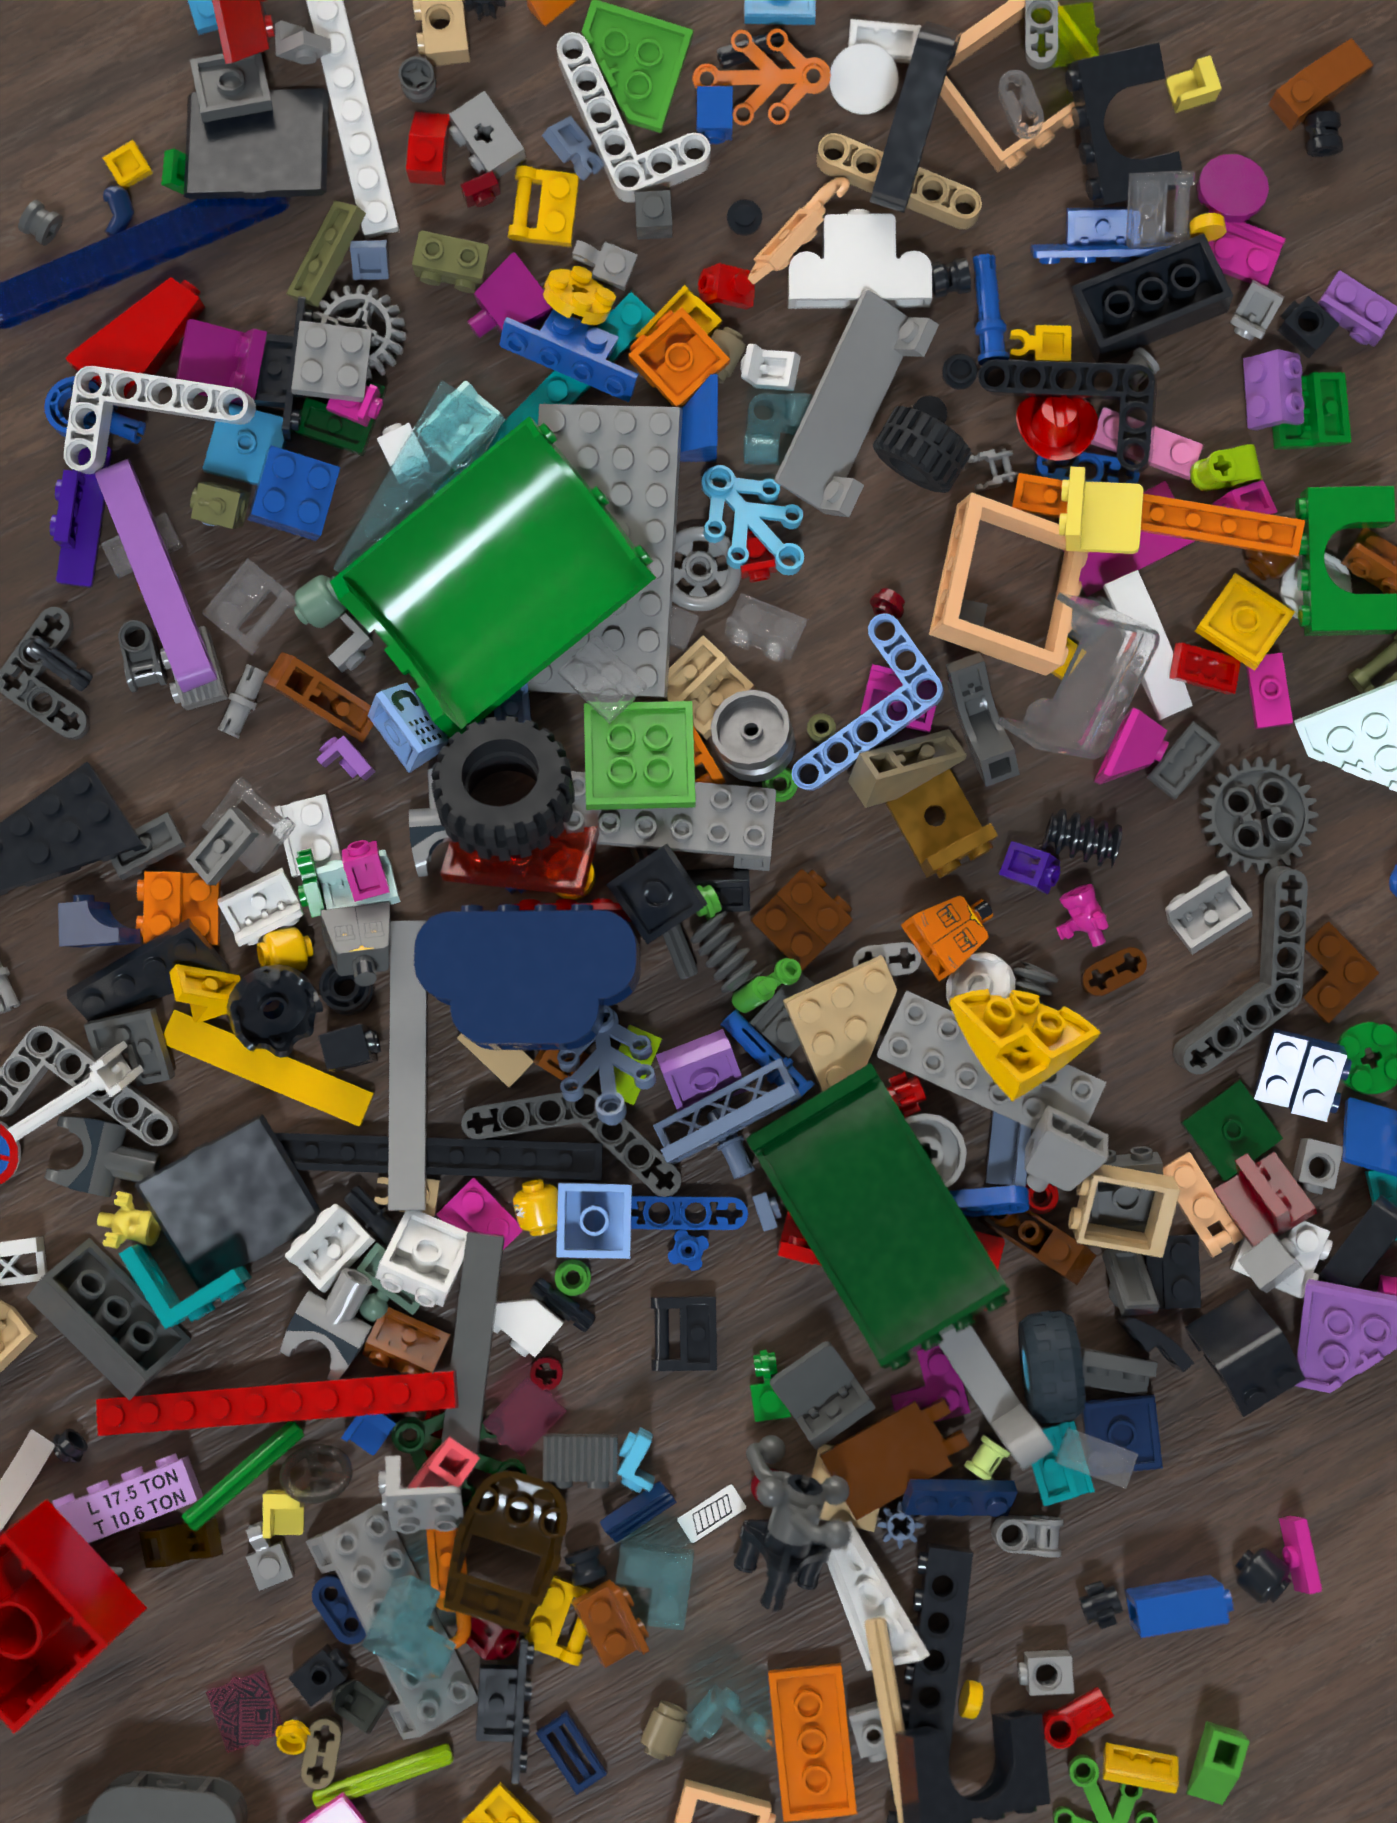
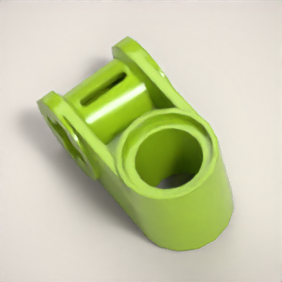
M1253 444L1215 451L1208 458L1196 461L1190 469L1191 481L1201 491L1230 487L1240 488L1263 480Z

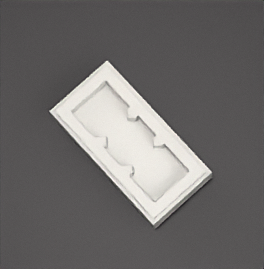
M851 19L848 47L858 43L874 44L887 51L894 62L910 64L921 25Z

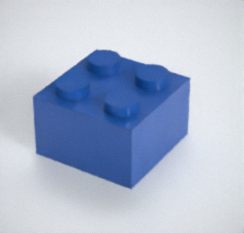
M271 445L266 452L247 520L317 541L322 534L340 467Z

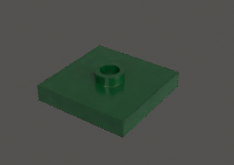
M1237 1080L1180 1122L1223 1181H1227L1237 1173L1235 1160L1248 1153L1254 1161L1283 1139L1241 1080Z

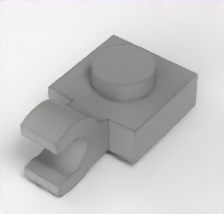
M577 240L572 253L574 261L594 267L592 272L593 279L624 291L638 254L604 242L601 251L579 240Z
M263 1521L248 1526L249 1529H246V1533L255 1551L247 1554L246 1559L258 1590H263L293 1578L295 1574L282 1541L271 1545L269 1538H263Z

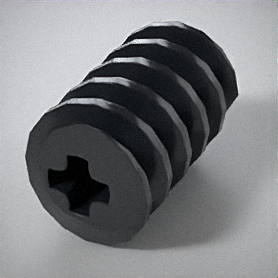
M1061 808L1055 816H1053V813L1051 814L1043 838L1042 850L1046 851L1051 842L1055 843V851L1058 855L1067 846L1069 847L1070 858L1073 859L1078 851L1081 850L1083 851V862L1087 863L1094 854L1097 855V866L1101 867L1108 858L1111 859L1112 869L1122 841V826L1115 825L1109 833L1108 822L1103 820L1095 829L1093 817H1087L1084 823L1081 824L1080 813H1073L1070 819L1067 820L1066 809Z

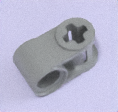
M1042 1515L1000 1516L992 1524L991 1535L995 1543L1006 1552L1031 1554L1041 1557H1061L1062 1550L1058 1548L1059 1528L1063 1526L1064 1519ZM1008 1525H1016L1019 1532L1017 1538L1012 1542H1003L1001 1537L1003 1529Z

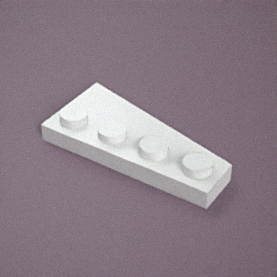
M851 1521L845 1522L851 1530V1540L842 1549H832L827 1564L866 1670H872L864 1623L867 1619L882 1617L886 1620L894 1666L923 1660L930 1654Z

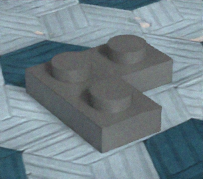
M156 1008L91 1020L84 1024L94 1059L102 1057L111 1048L125 1041L128 1047L120 1054H128L132 1069L139 1065L144 1069L135 1078L137 1086L171 1080L175 1076Z

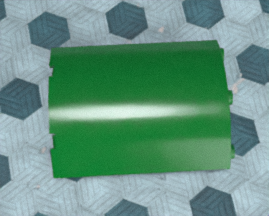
M530 416L330 581L338 600L370 633L375 628L374 631L387 645L384 651L402 674L407 675L409 673L418 686L415 692L425 706L432 721L450 738L456 732L460 734L466 732V726L474 722L479 723L656 579V576L648 566L653 562L652 558L640 544L636 547L624 530L605 507L610 502L597 486L592 489L554 444L558 439L545 423L538 426Z

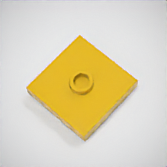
M1235 573L1202 619L1195 632L1255 671L1295 611Z

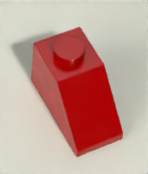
M415 112L409 132L406 172L410 183L445 186L450 133L448 129L451 122L449 114Z

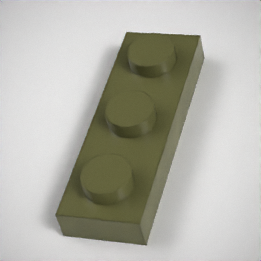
M334 200L286 293L295 301H298L299 296H304L308 305L319 306L338 267L343 262L351 241L359 231V227L366 215L362 209L355 205Z

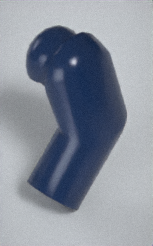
M109 186L103 192V199L105 202H108L113 216L104 232L120 241L134 216V208L128 192L121 186Z

